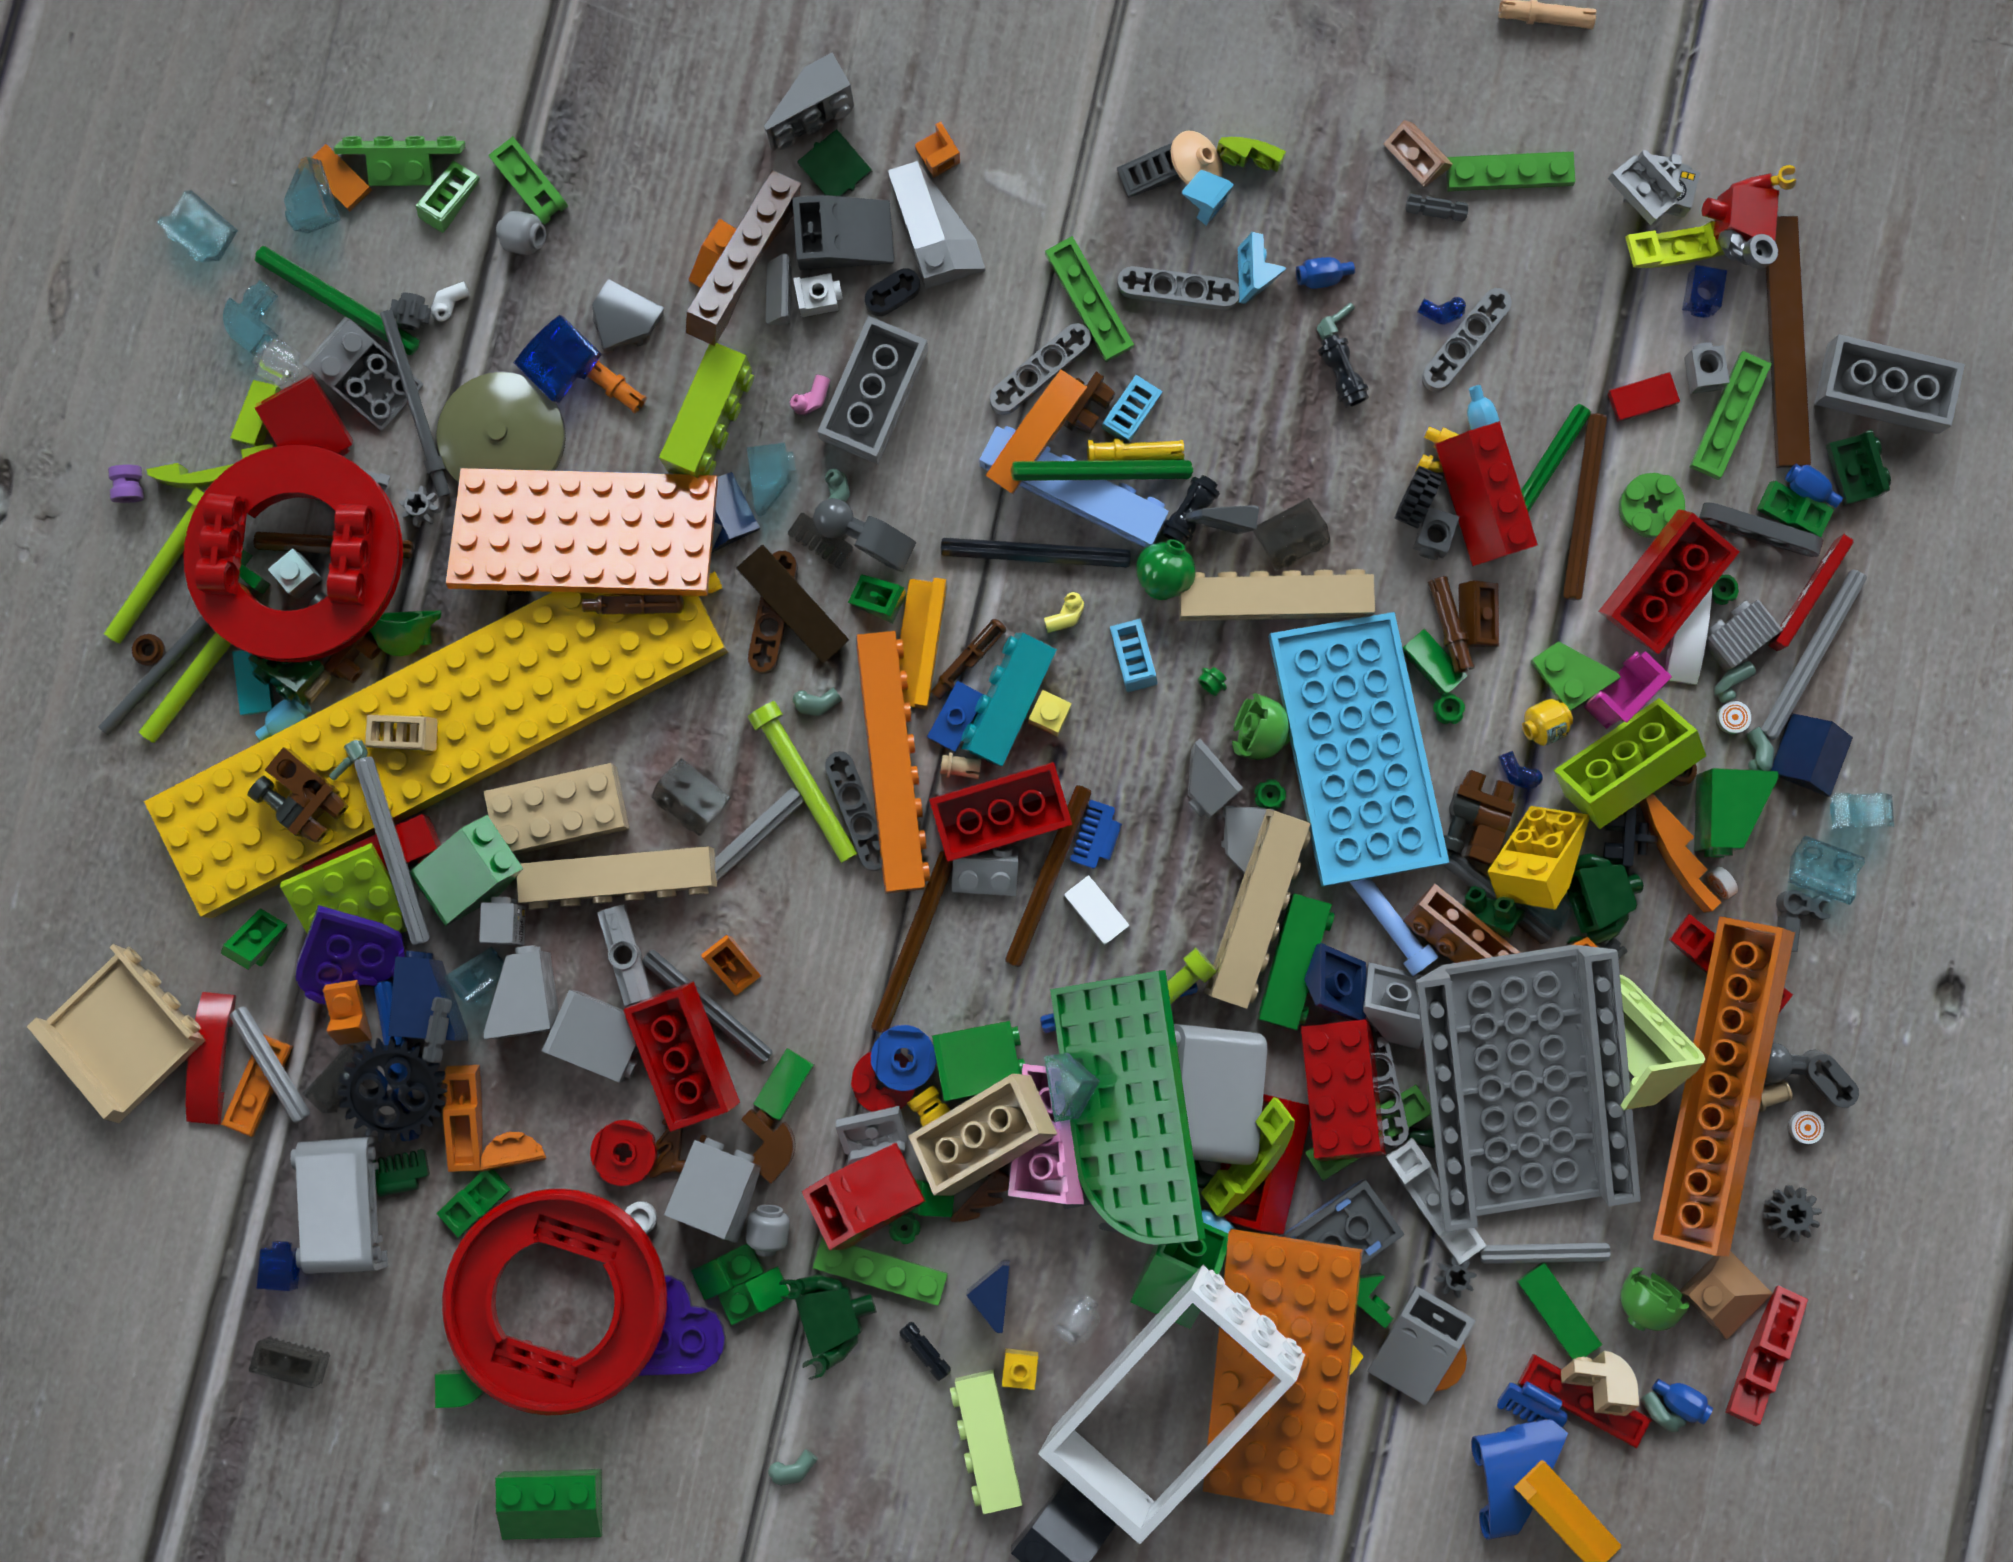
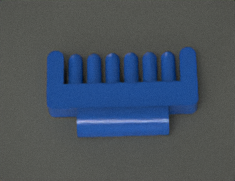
M1090 800L1088 803L1089 807L1102 813L1087 809L1086 814L1100 820L1087 816L1083 818L1085 823L1097 826V828L1082 824L1081 829L1095 835L1079 832V838L1091 841L1092 843L1078 839L1076 840V845L1090 850L1074 847V853L1087 858L1072 854L1070 860L1095 869L1099 858L1110 861L1122 823L1112 820L1115 813L1114 807Z
M1528 1381L1525 1382L1522 1388L1514 1383H1509L1497 1402V1407L1499 1409H1504L1505 1407L1506 1411H1511L1515 1404L1518 1403L1513 1410V1415L1515 1416L1525 1407L1520 1414L1522 1420L1526 1419L1532 1410V1413L1527 1418L1528 1423L1534 1422L1538 1415L1540 1416L1536 1421L1552 1419L1560 1427H1563L1567 1422V1413L1560 1409L1563 1401Z

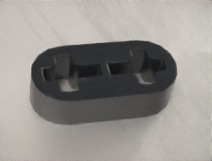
M903 268L870 287L865 294L867 310L874 316L882 317L915 298L920 291L918 274L909 268ZM900 279L913 280L911 290L907 291L906 288H901L896 292L894 291L901 286ZM889 293L891 294L884 299L885 306L872 305L874 295L878 294L879 297H884Z

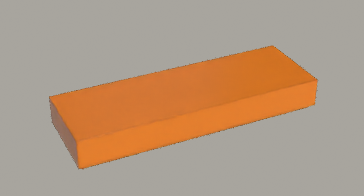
M263 1034L284 1068L293 1046ZM252 1054L221 1125L249 1137H254L274 1092Z

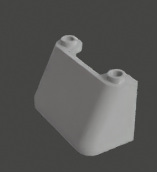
M1174 1024L1194 1160L1238 1165L1252 1164L1257 1158L1259 1151L1260 1128L1255 1121L1262 1113L1267 1059V1042L1265 1037L1254 1032Z
M378 1136L298 1142L296 1149H292L291 1166L293 1169H296L300 1248L296 1250V1265L298 1268H302L304 1274L366 1272L388 1267L387 1250L381 1251L380 1246H377V1243L383 1242V1236L378 1235L375 1170L379 1169V1163H372L375 1160L376 1152H382L381 1141H378Z

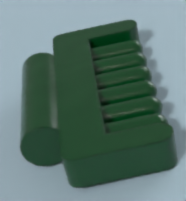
M418 1149L417 1154L415 1151L410 1152L412 1167H410L408 1153H402L404 1169H402L400 1155L395 1154L396 1171H394L392 1156L386 1157L388 1172H386L384 1158H378L380 1174H378V1169H376L375 1179L379 1197L419 1189L418 1178L427 1177L430 1174L425 1149Z

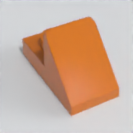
M358 980L325 985L323 993L330 1016V1022L327 1027L329 1036L338 1045L370 1041L372 1035Z

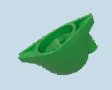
M441 610L384 612L369 631L373 634L378 646L387 654L400 657L414 653L421 645L432 644L431 625L441 618L442 612Z

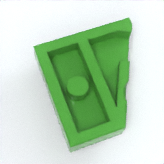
M1559 641L1531 660V663L1558 701L1566 704L1570 711H1573L1591 699L1596 693L1603 691L1621 678L1617 672Z

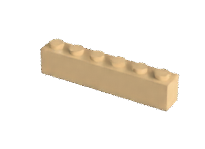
M1363 569L1347 570L1346 575H1333L1332 570L1314 571V575H1301V571L1290 570L1283 571L1282 576H1269L1267 571L1250 572L1248 577H1237L1236 572H1220L1218 577H1205V573L1196 572L1192 586L1179 596V621L1362 618L1372 616L1375 613L1374 574H1365Z
M1266 810L1213 964L1217 973L1208 980L1204 990L1205 994L1246 1009L1249 1002H1254L1258 993L1257 978L1259 973L1263 972L1268 964L1269 954L1266 952L1269 943L1276 939L1280 924L1277 920L1280 911L1286 909L1290 899V892L1287 891L1291 879L1294 880L1300 870L1301 862L1298 859L1301 850L1307 847L1311 838V832L1309 831L1311 823L1275 810Z
M709 846L521 863L523 870L517 875L518 903L529 904V910L549 908L548 902L558 901L561 902V907L579 906L580 899L591 898L593 899V904L611 903L613 896L624 895L625 901L644 900V894L657 893V898L676 897V891L689 890V895H702L709 893L708 888L717 887L714 848Z

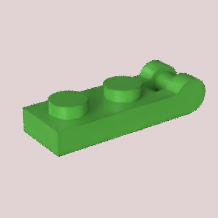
M513 136L488 155L532 212L538 216L543 225L551 221L550 217L558 210L562 212L569 207ZM547 194L551 200L541 207L537 200Z

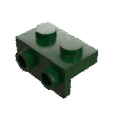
M1872 429L1864 431L1860 435L1830 442L1826 445L1839 493L1843 497V506L1877 498L1890 491L1891 476L1888 469L1883 467L1880 457L1882 454L1881 443L1877 437H1874Z

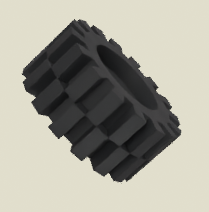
M1419 466L1394 518L1418 529L1434 500L1443 476Z

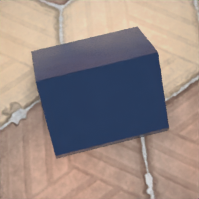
M1792 713L1770 771H1778L1779 778L1831 797L1853 737L1833 721Z
M1002 1260L968 1288L966 1294L996 1333H1003L1010 1260Z

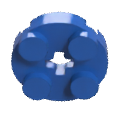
M910 1025L894 1026L883 1032L874 1043L871 1051L872 1068L878 1079L889 1088L899 1091L913 1090L924 1084L935 1069L936 1055L934 1045L930 1038L919 1028ZM902 1048L908 1049V1054L913 1056V1062H907L905 1068H901L899 1061L894 1060V1055L900 1054Z

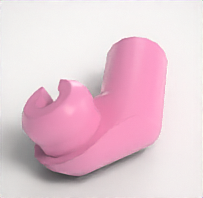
M815 375L811 391L803 395H793L790 400V407L795 413L800 415H806L821 408L826 398L830 379L825 376Z

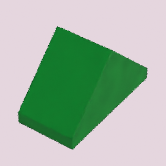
M861 574L848 603L893 624L906 597L905 588L901 585Z

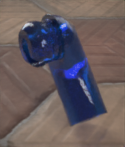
M1454 297L1451 301L1438 306L1424 298L1417 313L1438 324L1445 325L1460 319L1465 314L1466 303L1462 298Z
M1513 751L1498 756L1507 780L1512 785L1524 789H1535L1542 783L1543 775L1541 771L1535 768L1532 770L1519 766Z

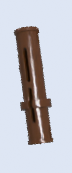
M1448 576L1438 577L1434 579L1435 582L1430 580L1428 586L1430 587L1445 637L1442 640L1443 645L1448 647L1454 673L1467 672L1468 668L1469 670L1475 668L1467 645L1469 637L1467 633L1463 632L1448 582Z

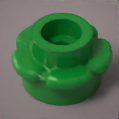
M1722 574L1712 587V598L1719 605H1726L1729 601H1734L1739 593L1738 583L1731 575ZM1721 586L1725 587V592L1720 591Z
M1212 667L1210 670L1208 668L1201 669L1202 674L1198 677L1197 681L1208 693L1217 696L1220 691L1227 689L1224 683L1227 678L1220 670Z
M1448 693L1446 696L1442 695L1441 699L1435 701L1433 711L1437 714L1436 719L1440 723L1445 725L1448 723L1456 724L1463 718L1465 704L1455 694ZM1448 706L1452 708L1451 712L1446 711Z
M1267 779L1264 783L1260 782L1254 790L1256 795L1255 802L1259 807L1277 810L1281 807V802L1286 798L1285 789L1274 779ZM1268 792L1273 794L1272 798L1267 797Z
M906 1213L889 1223L890 1237L896 1242L901 1241L902 1244L913 1242L915 1236L920 1233V1222L916 1221L915 1215L912 1213ZM902 1225H907L906 1231L901 1229Z

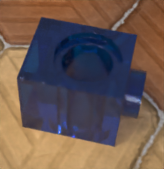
M1695 265L1688 273L1682 310L1690 311L1691 315L1700 318L1713 316L1722 307L1727 270ZM1698 288L1707 289L1710 293V299L1702 298L1698 293Z
M272 1241V1246L260 1249L256 1289L292 1291L298 1288L300 1268L296 1265L297 1248H292V1242Z

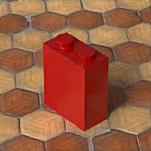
M313 373L256 403L254 407L277 446H314L330 450L342 456L350 452L348 447L353 444V439Z

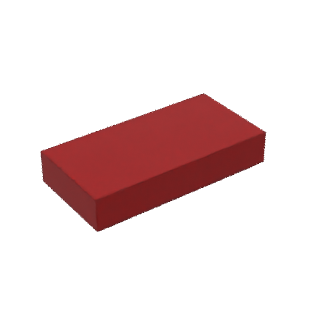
M1670 372L1618 387L1608 392L1617 422L1677 405L1680 402Z

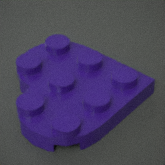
M318 905L297 960L296 982L298 981L299 987L305 992V996L308 999L320 1004H326L323 989L327 984L358 980L359 987L360 985L375 986L378 985L379 981L387 980L392 975L394 978L395 957H405L402 934L383 923Z
M665 1275L667 1312L663 1332L650 1361L638 1376L692 1374L705 1371L720 1359L724 1351L726 1335L718 1314L705 1307L693 1306L685 1283L671 1275Z

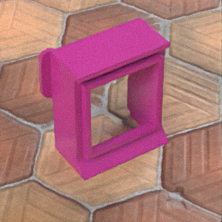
M1637 651L1631 654L1622 663L1624 666L1617 672L1621 678L1603 691L1596 693L1584 706L1606 729L1620 720L1627 723L1672 678L1646 651L1638 655Z

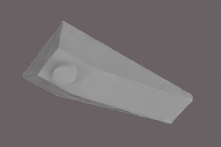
M916 161L888 170L925 289L986 271L975 237L919 162Z

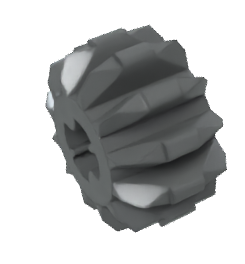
M1786 1185L1784 1193L1778 1189L1773 1190V1196L1776 1201L1769 1199L1764 1201L1767 1206L1772 1207L1771 1212L1763 1213V1218L1773 1219L1767 1226L1768 1230H1778L1779 1239L1785 1240L1789 1236L1793 1242H1799L1800 1235L1807 1238L1811 1237L1812 1234L1809 1226L1816 1228L1820 1226L1818 1221L1813 1220V1215H1820L1822 1213L1821 1209L1812 1208L1817 1198L1812 1195L1806 1197L1807 1189L1799 1187L1795 1191L1792 1185ZM1791 1208L1797 1209V1216H1792L1793 1219L1787 1217V1211H1792Z

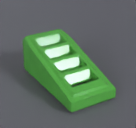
M453 160L416 204L418 217L443 233L479 182L480 177ZM455 176L464 181L465 184L462 186L452 180V178ZM446 187H449L457 193L453 195L445 189ZM439 197L447 201L448 204L445 205L438 200Z

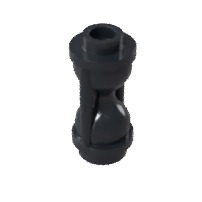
M1333 335L1321 342L1322 347L1317 352L1319 356H1322L1324 363L1331 367L1336 375V391L1339 395L1337 397L1339 402H1343L1345 408H1349L1369 398L1367 394L1369 388L1367 384H1364L1362 377L1352 369L1349 362L1350 349L1347 345L1349 343L1347 338H1339V335Z
M1204 475L1200 478H1192L1190 481L1191 485L1187 490V496L1179 509L1170 516L1169 520L1164 522L1165 529L1162 534L1167 539L1177 540L1183 545L1187 541L1190 542L1197 524L1185 520L1186 513L1207 508L1213 503L1214 499L1219 497L1220 493L1216 489L1218 484Z

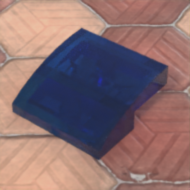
M559 315L535 335L513 363L551 401L560 403L577 378L585 380L602 354L564 316Z

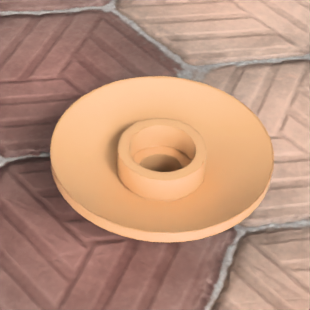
M1184 131L1174 138L1171 145V160L1177 174L1187 185L1200 170H1205L1222 177L1223 169L1220 155L1208 138L1195 131Z

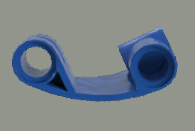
M1552 1419L1518 1424L1502 1432L1472 1437L1471 1449L1474 1460L1478 1466L1484 1467L1488 1504L1479 1512L1480 1528L1486 1540L1518 1535L1531 1514L1533 1507L1514 1486L1541 1460H1544L1553 1470L1568 1432Z

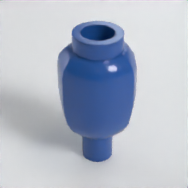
M1333 257L1308 259L1303 262L1302 266L1296 267V280L1298 285H1305L1310 289L1329 287L1340 282L1342 276L1353 275L1355 273V266L1353 262L1341 263Z
M1794 464L1785 477V480L1790 483L1791 490L1803 498L1808 496L1817 502H1827L1834 508L1838 507L1843 499L1842 496L1833 491L1830 480L1810 465L1799 466Z
M1658 1378L1652 1387L1653 1391L1663 1396L1664 1403L1668 1409L1690 1423L1698 1421L1701 1424H1705L1713 1411V1407L1708 1405L1705 1395L1683 1383L1669 1385Z

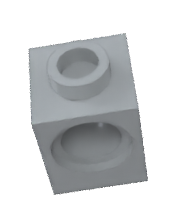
M1711 342L1700 343L1693 346V349L1684 357L1690 394L1719 391L1730 383L1724 345L1713 346ZM1700 361L1709 362L1713 369L1712 373L1703 371L1700 367Z

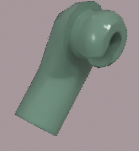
M836 468L830 469L825 475V481L828 483L830 492L828 499L835 498L846 502L850 496L847 477Z
M1746 661L1727 671L1714 688V694L1719 697V701L1722 704L1736 698V693L1732 689L1733 686L1755 675L1756 669L1754 665Z
M834 687L820 697L807 694L804 690L796 692L793 696L795 708L800 713L813 716L823 715L842 701Z
M1759 726L1746 734L1756 750L1755 759L1749 762L1748 767L1750 770L1770 771L1773 766L1774 748Z
M1654 1391L1640 1399L1652 1419L1669 1432H1678V1428L1686 1425L1687 1421L1673 1412L1668 1413Z
M805 1449L792 1465L774 1462L769 1467L768 1474L772 1481L780 1486L799 1483L804 1479L818 1458L812 1452Z

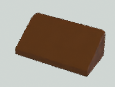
M1475 580L1460 583L1458 587L1459 619L1463 632L1467 633L1469 637L1467 641L1468 647H1499L1498 583Z

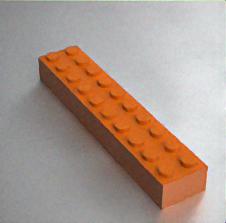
M1719 916L1693 1041L1694 1045L1705 1056V1061L1699 1070L1685 1081L1653 1240L1714 1256H1729L1795 932L1780 927Z

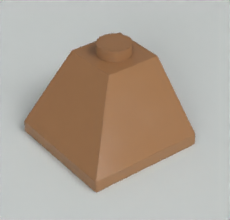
M1731 1251L1729 1256H1713L1680 1290L1684 1295L1683 1297L1726 1340L1773 1294Z

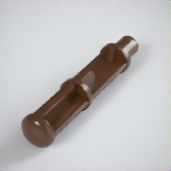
M599 595L595 599H583L582 609L583 612H596L599 615L680 614L684 609V599L682 595Z
M991 619V622L967 646L949 668L939 676L938 683L930 692L940 700L947 691H952L955 686L954 681L967 667L973 668L997 640L1006 633L1004 624L997 619ZM991 625H993V626L983 635V637L974 645V643L982 636V634H983ZM999 632H1001V633L995 638V640L985 649V651L982 652L983 649L994 639V637H995Z

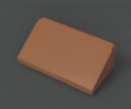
M1406 120L1397 127L1383 144L1423 187L1429 185L1453 165L1414 123Z

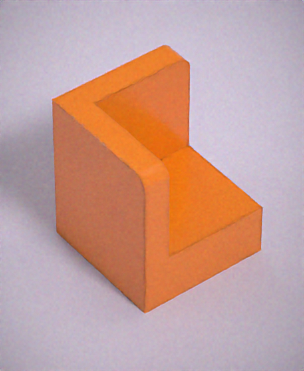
M942 122L935 124V133L915 144L918 154L933 178L960 163V152Z

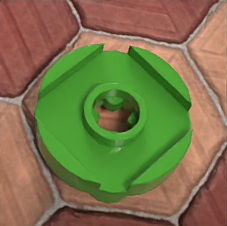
M1645 473L1637 476L1625 487L1619 499V514L1623 523L1629 529L1632 528L1635 532L1640 533V536L1646 538H1656L1678 509L1685 510V498L1672 476L1659 473ZM1649 497L1659 502L1660 506L1656 509L1657 513H1652L1651 509H1645L1644 504L1649 501Z

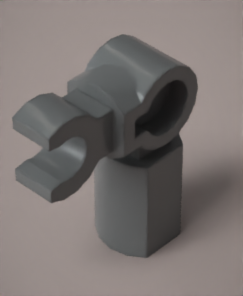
M1798 890L1784 891L1778 895L1776 907L1781 912V917H1778L1777 927L1795 932L1791 952H1798L1801 919H1798L1799 915L1807 916L1810 914L1817 920L1829 919L1831 914L1822 913L1819 910V904L1821 902H1832V897L1819 895L1812 898L1811 895Z

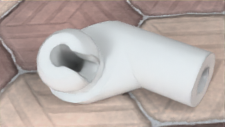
M464 281L436 293L431 306V315L435 320L443 322L449 319L455 302L470 296Z

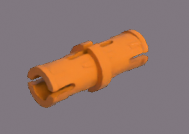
M598 359L592 361L593 367L589 364L584 375L606 390L605 394L609 398L615 397L634 414L639 411L638 406L643 407L647 397L626 383L624 376L621 374L616 375L600 363Z

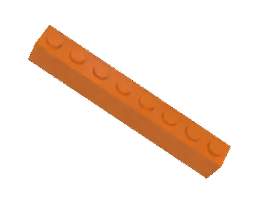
M895 631L857 634L856 648L885 894L923 890L925 882L930 881V870L928 862H922L921 850L926 849V836L924 830H919L917 820L918 817H923L921 798H915L914 786L919 785L917 766H911L910 754L915 753L913 734H907L906 722L911 721V709L909 702L904 703L902 690H908L906 671H900L899 658H904L902 639H896Z

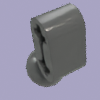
M830 498L824 500L814 511L813 523L818 533L832 539L848 535L856 539L854 544L856 548L882 564L903 572L917 543L916 541L875 517L868 516L866 522L854 518L850 506L840 499Z
M1773 1042L1765 1078L1766 1083L1782 1082L1790 1074L1805 1075L1819 1093L1832 1104L1841 1108H1848L1856 1103L1859 1097V1088L1830 1055L1816 1049L1809 1050L1803 1055H1792L1785 1046ZM1816 1061H1821L1820 1066L1827 1076L1816 1071ZM1831 1080L1842 1086V1096H1838V1090L1836 1089L1837 1087L1831 1082Z

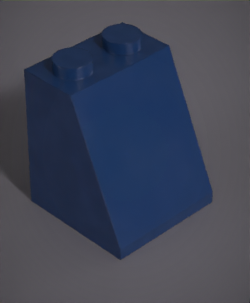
M406 951V957H395L388 1036L426 1039L429 1018L434 1012L431 1010L433 999L435 997H442L452 1000L451 1012L447 1013L449 1023L446 1040L468 1041V1032L443 961L433 960V953Z

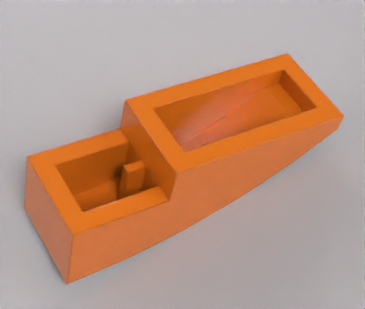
M480 1065L447 1066L444 1070L446 1077L443 1083L448 1084L447 1092L444 1093L446 1103L442 1111L448 1172L480 1171L483 1138Z

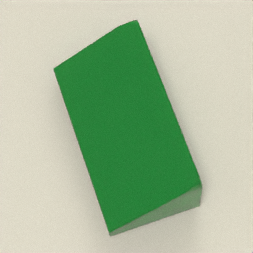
M1425 629L1403 647L1404 655L1441 696H1446L1467 677L1465 672L1454 673L1451 657Z
M787 1048L753 1104L773 1118L781 1121L815 1064Z

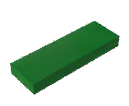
M1540 1263L1516 1280L1571 1360L1578 1357H1586L1602 1346L1600 1340L1545 1263Z

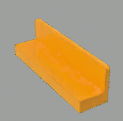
M933 578V582L910 579L908 583L900 639L903 642L904 658H899L900 671H906L908 690H902L904 703L909 702L912 708L928 710L947 589L946 579Z
M1541 1460L1514 1486L1583 1562H1607L1621 1548V1544L1544 1460Z

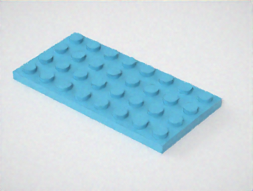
M1395 612L1270 633L1268 636L1282 704L1289 720L1288 732L1307 822L1311 823L1309 831L1311 832V842L1321 887L1448 864L1449 858Z

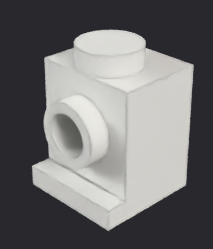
M831 273L802 279L800 277L793 278L801 317L839 310L837 300L843 299L840 281H833ZM824 288L822 295L817 296L813 294V290Z

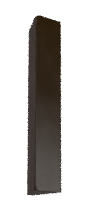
M764 545L759 546L736 567L739 573L822 663L849 641L848 637Z

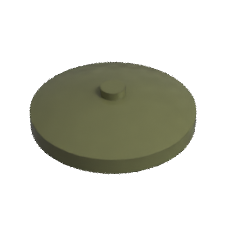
M487 373L464 383L447 400L438 420L437 447L439 455L442 456L447 471L458 483L461 468L555 471L561 461L565 448V424L557 404L550 394L538 383L515 373Z

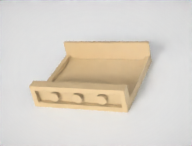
M112 944L110 949L115 955L47 1020L36 1017L27 1025V1028L102 1118L120 1123L184 1062L205 1039L198 1032L201 1029L200 1025L191 1016H184L178 1009L181 1006L180 1002L171 993H165L159 985L162 982L158 976L151 970H145L141 966L142 958L130 947L125 949Z

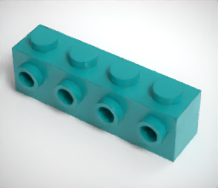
M1023 632L1015 633L1014 637L1010 636L1007 639L1002 653L1005 654L1000 666L996 665L989 677L991 686L987 695L983 694L977 702L975 712H978L974 723H969L963 732L961 741L964 744L961 749L989 763L1003 766L1057 649Z

